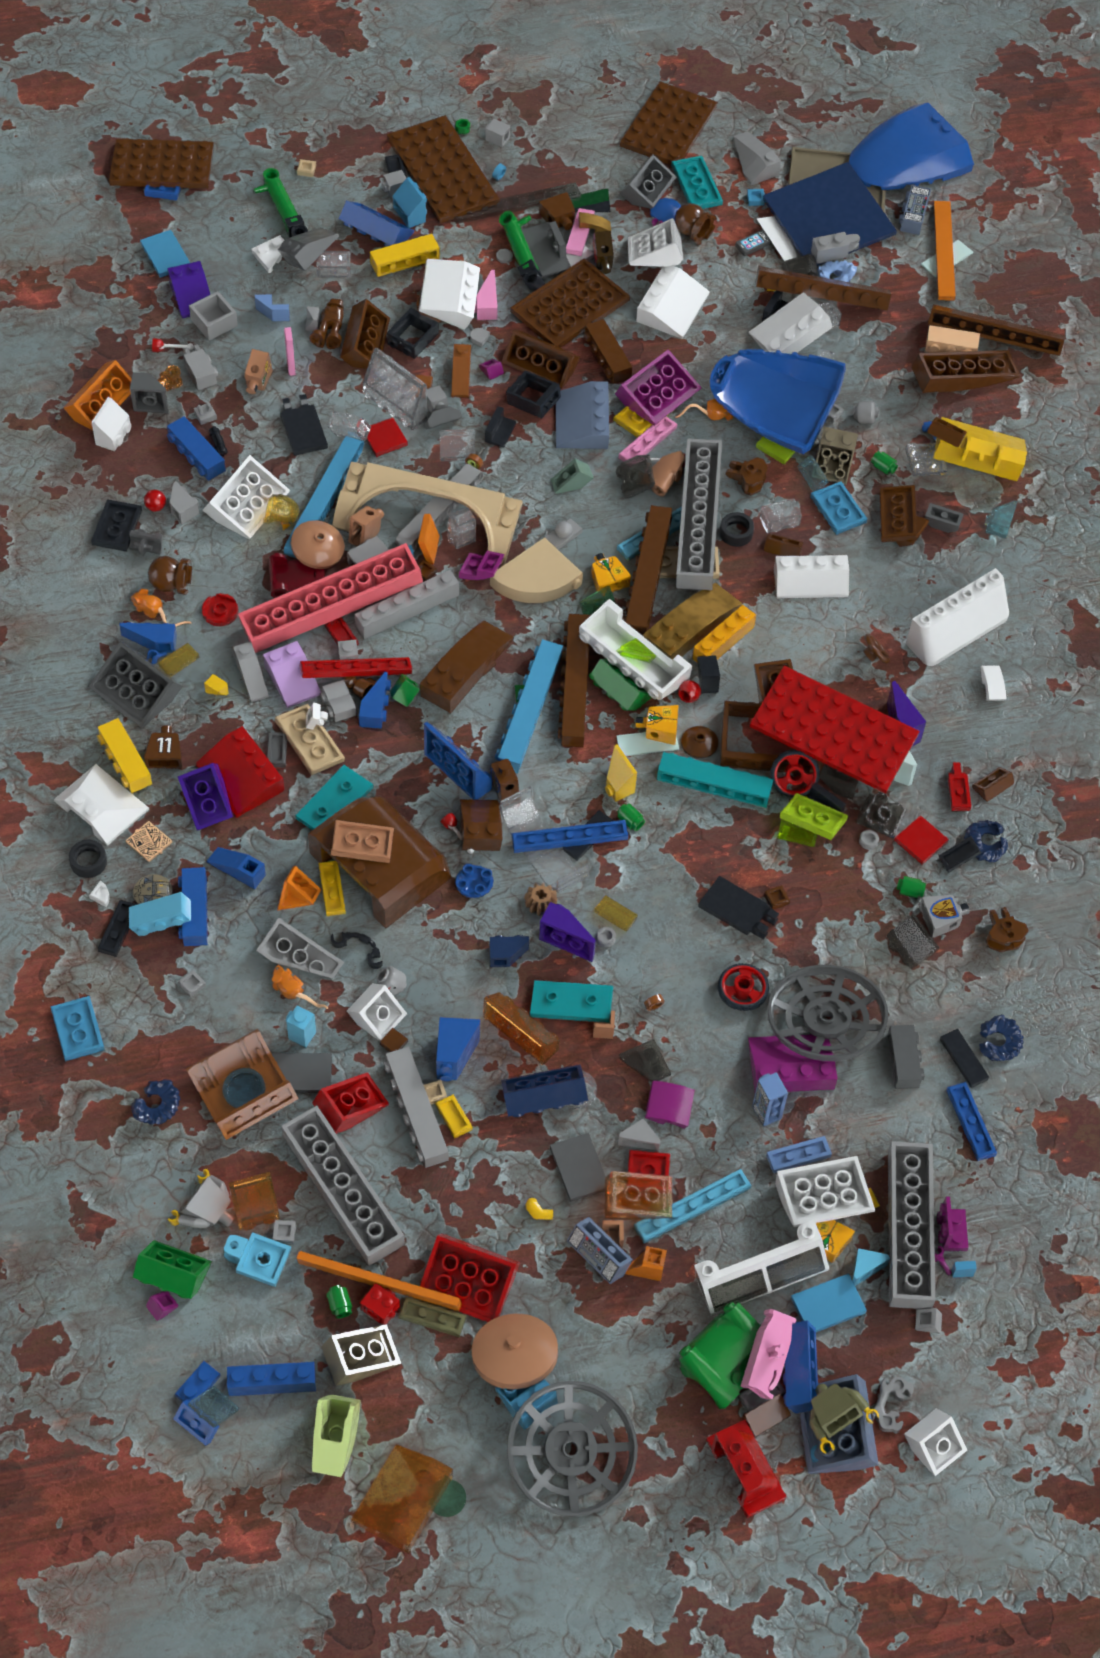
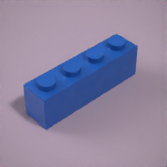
M185 416L167 425L168 440L177 446L178 451L187 457L188 462L197 468L201 476H204L209 481L226 471L225 460Z
M205 867L182 868V876H178L179 888H182V893L191 900V921L183 923L182 927H179V939H183L184 946L208 945Z
M806 1320L792 1324L791 1343L784 1363L785 1373L783 1374V1381L786 1386L784 1403L794 1413L810 1411L813 1408L811 1400L817 1396L815 1393V1389L818 1386L816 1328Z
M315 1363L227 1367L229 1396L314 1392L316 1391Z

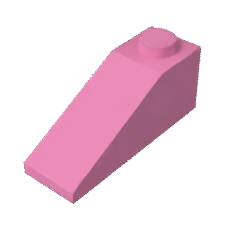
M495 270L490 271L476 295L474 313H477V320H497Z

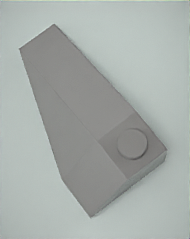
M748 131L733 137L739 154V161L742 165V173L750 185L779 176L781 160L772 149Z
M280 918L277 919L256 950L272 962L332 979L344 964L342 960Z

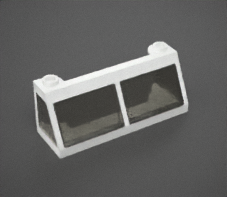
M814 1219L804 1222L798 1227L797 1236L799 1240L719 1270L717 1264L710 1260L695 1264V1277L710 1315L722 1312L723 1308L731 1301L743 1304L828 1271L829 1265L823 1241Z

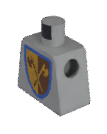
M953 895L922 897L919 906L932 938L958 928L962 921V915L969 914L968 904L962 903L957 905Z

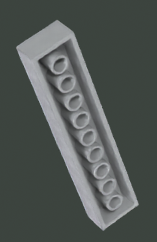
M687 439L676 588L712 590L722 440Z

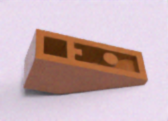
M454 344L451 397L469 398L471 345Z

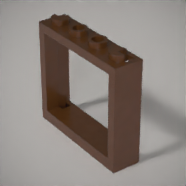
M735 700L724 701L720 766L771 771L772 764L779 755L727 751L729 716L754 718L759 709V703L737 702ZM785 759L779 765L777 772H785L789 761Z

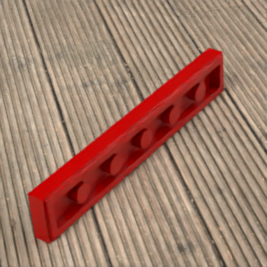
M409 657L300 661L299 665L302 678L380 676L384 672H388V675L412 674L413 671Z

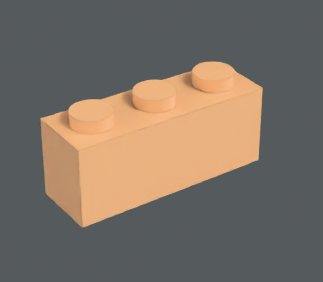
M930 325L925 352L978 351L980 333Z

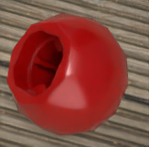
M149 490L144 496V505L150 511H161L166 505V497L159 490Z
M687 680L679 686L678 695L685 703H693L699 699L701 688L695 681Z

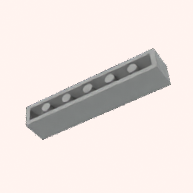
M448 570L355 613V627L365 640L459 596V581L451 570Z
M406 1047L386 1053V1062H383L387 1074H391L390 1084L392 1090L398 1093L396 1099L399 1108L404 1109L403 1119L405 1125L411 1128L412 1132H409L412 1144L416 1143L418 1147L416 1154L419 1162L423 1161L425 1168L449 1161L448 1149L410 1048Z

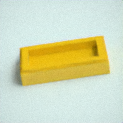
M454 1094L435 1103L454 1139L473 1130Z

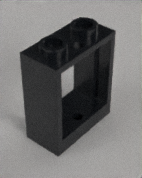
M410 308L387 332V344L415 359L439 334V322L426 315H421L417 310ZM410 325L425 333L414 345L400 338Z
M525 370L521 376H518L512 386L508 387L506 391L507 403L542 419L561 398L560 385ZM527 387L544 393L537 402L520 396Z

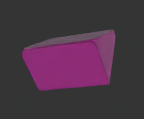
M493 358L478 365L490 380L504 373L501 362Z
M162 1291L150 1296L146 1304L147 1309L157 1321L167 1316L179 1306L168 1291Z

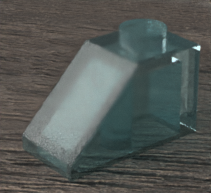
M1014 500L993 508L991 515L987 514L984 525H987L986 533L1006 538L1018 501Z

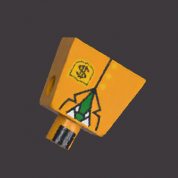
M603 553L595 555L591 575L598 597L630 587L631 575L617 557L605 558Z
M679 705L649 707L647 717L636 716V728H646L647 739L675 745Z
M835 1220L816 1223L823 1241L827 1261L833 1263L851 1242L855 1231Z

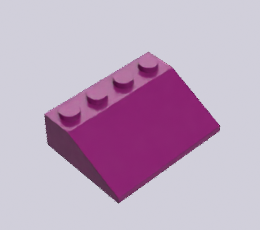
M667 350L624 382L618 388L615 395L625 407L628 406L631 411L636 412L637 415L655 425L701 390L702 387L675 356Z
M812 1034L800 1035L811 1043H815L817 1038ZM776 1036L748 1037L754 1094L760 1077L776 1072L787 1092L835 1090L838 1079L835 1061H821L802 1056L786 1047ZM794 1036L784 1037L793 1045L811 1052L812 1048L802 1044ZM829 1039L824 1040L823 1046H831ZM821 1050L819 1054L833 1055V1051Z

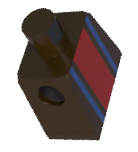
M611 231L594 232L592 246L595 267L601 270L603 274L610 273L613 266L614 252Z

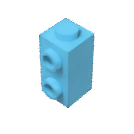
M297 1005L286 1017L288 1038L306 1048L316 1034L315 1015Z

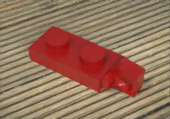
M953 762L951 773H948L951 811H970L971 798L968 774L961 771L960 762Z

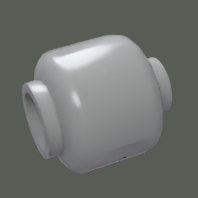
M860 401L857 406H854V419L859 424H873L876 418H879V407H876L873 401Z
M388 966L379 971L377 984L385 985L392 995H397L403 992L407 986L406 975L397 968Z

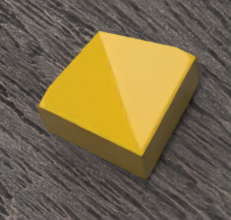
M214 674L204 683L207 694L225 696L229 694L227 682Z

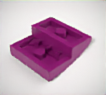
M487 551L484 556L469 553L459 571V578L481 580L494 577L504 558V554Z
M652 1081L645 1118L662 1125L667 1122L685 1129L689 1125L695 1090L673 1083Z

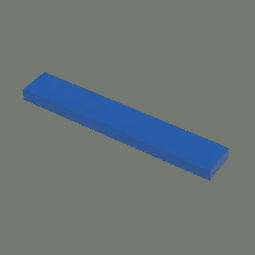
M625 820L511 833L514 853L628 840V832Z

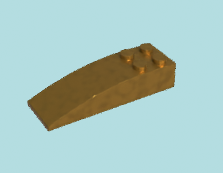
M714 583L712 590H701L679 604L645 632L643 637L673 660L677 655L683 657L736 611L742 603L717 583Z

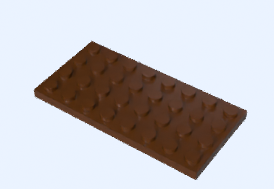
M446 115L387 134V140L396 154L400 155L404 167L412 180L417 183L421 193L425 194L427 204L439 223L500 204L498 195Z

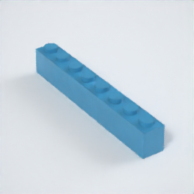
M543 639L540 646L536 645L533 655L536 656L535 660L530 661L528 667L530 673L529 675L526 674L523 680L525 687L520 689L517 699L519 703L514 704L512 710L513 719L509 718L506 726L508 732L503 734L500 743L502 748H498L495 759L498 761L509 759L517 774L521 768L562 656L563 645Z

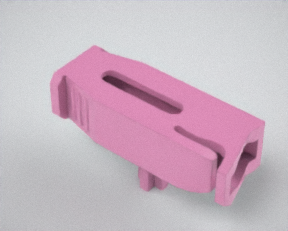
M773 1309L764 1311L766 1317L757 1331L741 1383V1387L750 1389L766 1400L773 1399L774 1395L769 1391L776 1387L780 1379L791 1343L792 1324L796 1322L794 1317Z

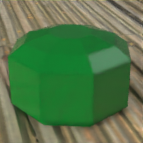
M467 119L456 121L455 130L458 134L465 135L470 132L471 123Z

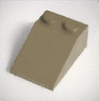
M387 1324L332 1335L321 1346L335 1386L356 1382L401 1364Z

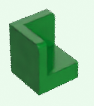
M402 674L390 690V694L393 699L407 707L420 688L415 681Z

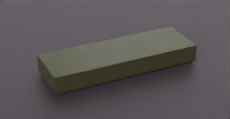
M406 1297L399 1314V1319L460 1338L466 1321V1315Z

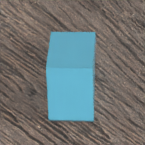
M858 1248L852 1276L854 1285H858L885 1268L890 1260L889 1255Z

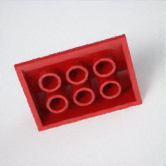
M243 726L224 736L196 762L198 768L212 763L218 764L227 790L231 810L236 818L285 791L283 777Z
M441 1233L436 1237L420 1287L459 1298L461 1302L459 1312L489 1322L500 1317L520 1262Z

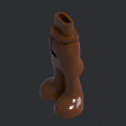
M330 299L325 309L322 310L319 330L315 329L310 333L309 339L313 345L323 348L325 341L328 349H336L341 345L342 338L338 334L344 317V306L341 299ZM331 329L326 339L327 330Z

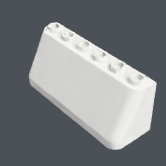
M995 568L914 617L911 622L906 645L924 664L934 666L1006 622L1009 616V608L1003 575Z
M610 599L579 627V636L583 642L590 644L598 654L606 657L611 665L617 666L625 676H629L638 687L645 689L653 699H663L676 691L684 681L690 680L692 665L680 655H677L672 660L622 620L623 609Z

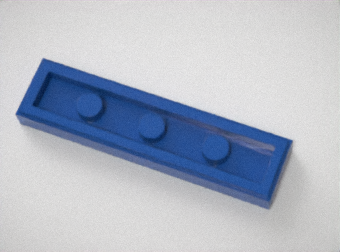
M964 1082L947 1087L946 1091L976 1160L980 1161L996 1156L997 1151L967 1083Z

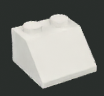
M109 397L92 421L96 445L115 451L118 445L122 444L126 433H129L131 430L129 415Z
M374 983L347 1010L355 1023L378 1041H381L407 1015L406 1011L385 985Z
M937 1408L904 1433L911 1450L934 1476L967 1451L952 1416Z

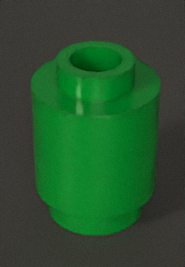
M877 451L871 459L873 466L886 475L895 473L898 468L897 460L885 452Z
M623 804L617 811V818L625 820L626 826L630 830L638 831L645 823L643 815L631 804Z
M904 876L903 879L899 878L897 890H900L899 894L913 898H922L926 888V883L922 882V880Z
M341 1285L331 1287L326 1296L332 1314L335 1315L336 1319L348 1317L352 1314V1304L347 1288Z

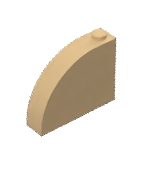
M543 538L499 568L495 576L490 578V586L501 595L515 601L544 603L559 599L572 590L578 589L582 585L583 572L546 538Z

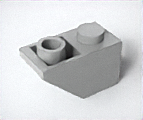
M176 481L173 483L170 509L171 514L181 524H184L199 515V502L195 497H191L187 489Z

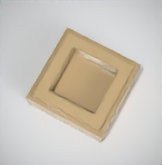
M300 159L297 175L313 177L316 161Z
M441 1080L424 1085L431 1105L447 1097Z

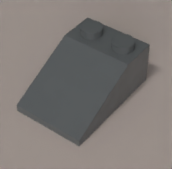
M320 227L288 238L282 242L277 250L289 265L305 271L339 235Z

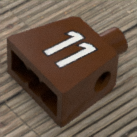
M164 725L161 727V733L151 734L144 757L146 767L164 769L183 768L179 735L172 733L171 726Z

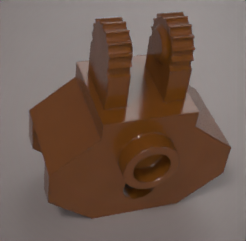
M756 457L750 461H744V463L731 461L729 464L731 469H727L726 476L737 480V484L741 485L744 494L752 496L761 492L768 470L765 460Z
M1006 907L1001 908V919L998 918L996 910H990L989 915L993 926L986 939L988 948L997 952L1019 949L1029 932L1027 925L1010 916Z

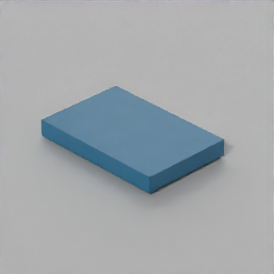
M172 230L140 240L141 246L160 278L168 275L167 268L190 263Z
M842 481L811 493V499L836 535L867 523V517Z
M90 996L51 1006L65 1061L105 1050Z
M849 1273L791 1295V1300L801 1321L808 1320L816 1328V1332L867 1312Z

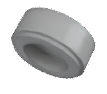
M872 830L863 831L859 838L861 847L867 850L876 848L879 842L878 834Z
M603 927L598 930L596 941L602 947H611L616 941V933L612 928Z

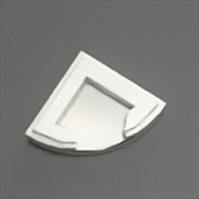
M102 881L97 884L89 895L91 900L107 907L110 896L106 885Z

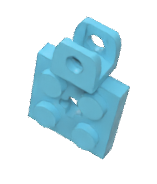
M253 1232L249 1241L237 1235H230L224 1246V1258L238 1265L236 1273L276 1287L291 1252V1246ZM266 1255L269 1262L261 1264L258 1258H263Z

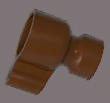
M357 676L346 677L344 680L347 688L353 689V693L361 699L366 696L377 682L371 677L365 680L362 678L358 679Z

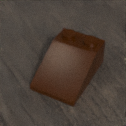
M791 659L754 664L759 707L784 665L793 669Z
M460 799L462 850L500 851L503 837L498 800Z

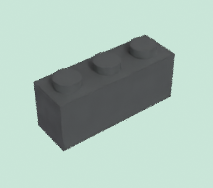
M914 1025L890 1026L887 1036L895 1089L919 1088L921 1081L925 1077L924 1069L920 1068V1062L922 1061L921 1050L917 1048L919 1034L915 1032Z

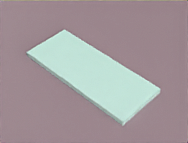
M957 240L953 243L954 265L973 254V251L961 241ZM935 254L921 263V266L937 277Z
M646 732L617 735L618 745L625 756L679 750L677 736L676 744L672 745L647 739Z

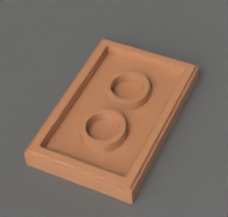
M336 820L331 855L390 863L394 828Z

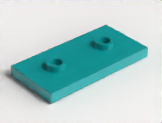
M702 155L671 162L673 171L688 204H697L702 209L723 205L722 197Z
M343 765L295 817L302 824L314 830L351 802L366 796L374 788V785L346 765Z
M534 980L530 1017L610 1023L614 986Z

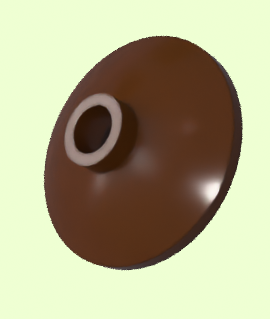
M694 726L683 733L681 745L688 755L694 758H707L716 752L718 737L707 727Z

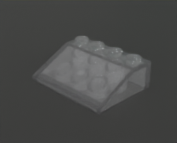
M375 348L363 380V394L366 398L374 401L378 407L386 410L390 416L395 417L405 427L413 431L427 420V385L378 348Z

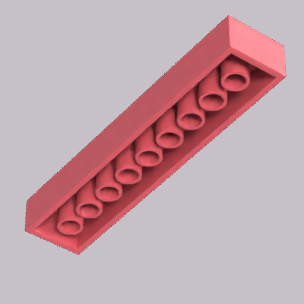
M405 543L238 613V616L249 642L252 643L254 651L257 653L423 582L422 574L408 545Z

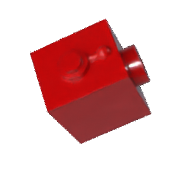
M375 1283L360 1302L361 1311L381 1325H386L391 1318L395 1317L396 1312L400 1308V1300L395 1297L396 1295L389 1288L384 1289Z

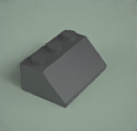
M652 154L640 166L620 194L632 205L652 209L675 180L676 176Z

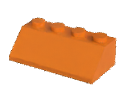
M116 360L107 362L63 408L75 422L93 431L92 421L108 397L112 398L120 406L131 394L130 385L132 378Z

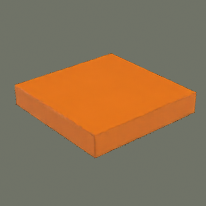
M424 514L418 544L425 560L434 565L440 535L431 514Z

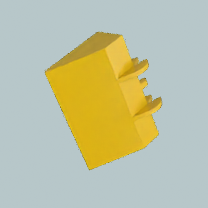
M941 417L942 420L967 431V434L959 447H955L937 438L933 459L1013 481L1018 480L1025 466L1027 455L1024 439Z

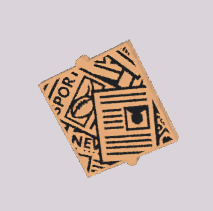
M148 821L139 830L136 829L135 833L126 840V843L150 862L157 855L162 854L163 850L172 843V840Z

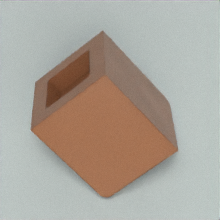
M611 1011L610 1023L594 1022L593 1038L613 1039L615 1011Z
M603 1220L601 1229L623 1249V1220Z

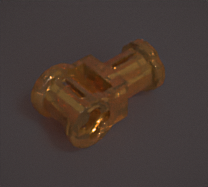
M172 365L159 374L160 378L157 380L167 391L179 388L182 385L180 368Z

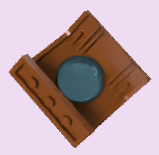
M258 1029L186 1068L193 1084L226 1140L299 1099L289 1080H286Z

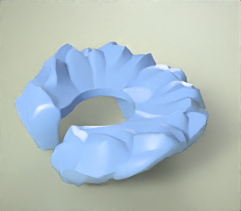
M838 260L834 262L827 261L824 265L817 268L818 277L830 279V275L834 273L839 276L834 278V280L849 282L857 272V266L846 260L840 262Z

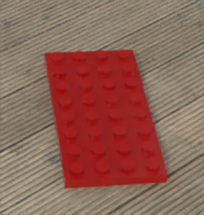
M785 665L750 723L751 728L885 794L920 732Z

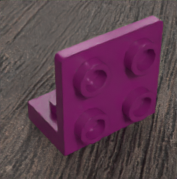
M946 1196L944 1202L940 1203V1211H937L936 1216L937 1224H940L941 1231L938 1232V1242L942 1244L944 1251H968L965 1209H951L950 1196Z

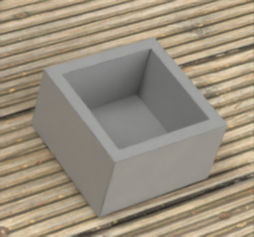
M218 291L189 305L192 322L209 341L238 326L236 311Z

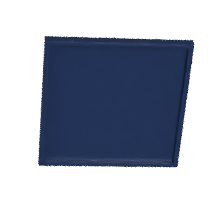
M849 162L763 195V201L810 269L826 263H815L811 252L813 238L845 232L846 235L858 234L860 241L858 242L859 247L857 250L894 236L897 233L893 224Z

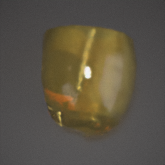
M272 494L268 500L263 523L270 524L273 521H280L283 531L286 530L299 516L298 504L289 496Z

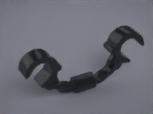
M342 932L343 940L341 942H336L334 935H331V944L335 948L346 947L347 940L351 939V937L359 938V941L367 945L370 944L373 949L372 953L367 954L369 966L373 969H379L383 966V961L377 963L371 961L373 958H380L381 955L379 948L376 947V943L367 935L357 932Z

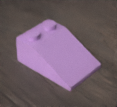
M298 641L263 654L264 666L287 708L320 695L321 691L315 678H302L299 665L300 661H307V658Z

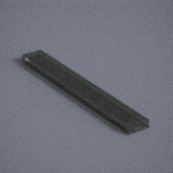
M575 182L500 198V202L497 205L485 206L479 211L467 212V215L455 216L454 222L455 224L498 216L505 211L516 212L539 207V201L565 192L569 194L570 199L581 198V193Z

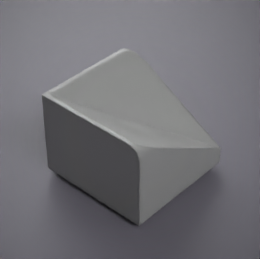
M307 306L305 330L313 331L319 327L320 310L319 307Z

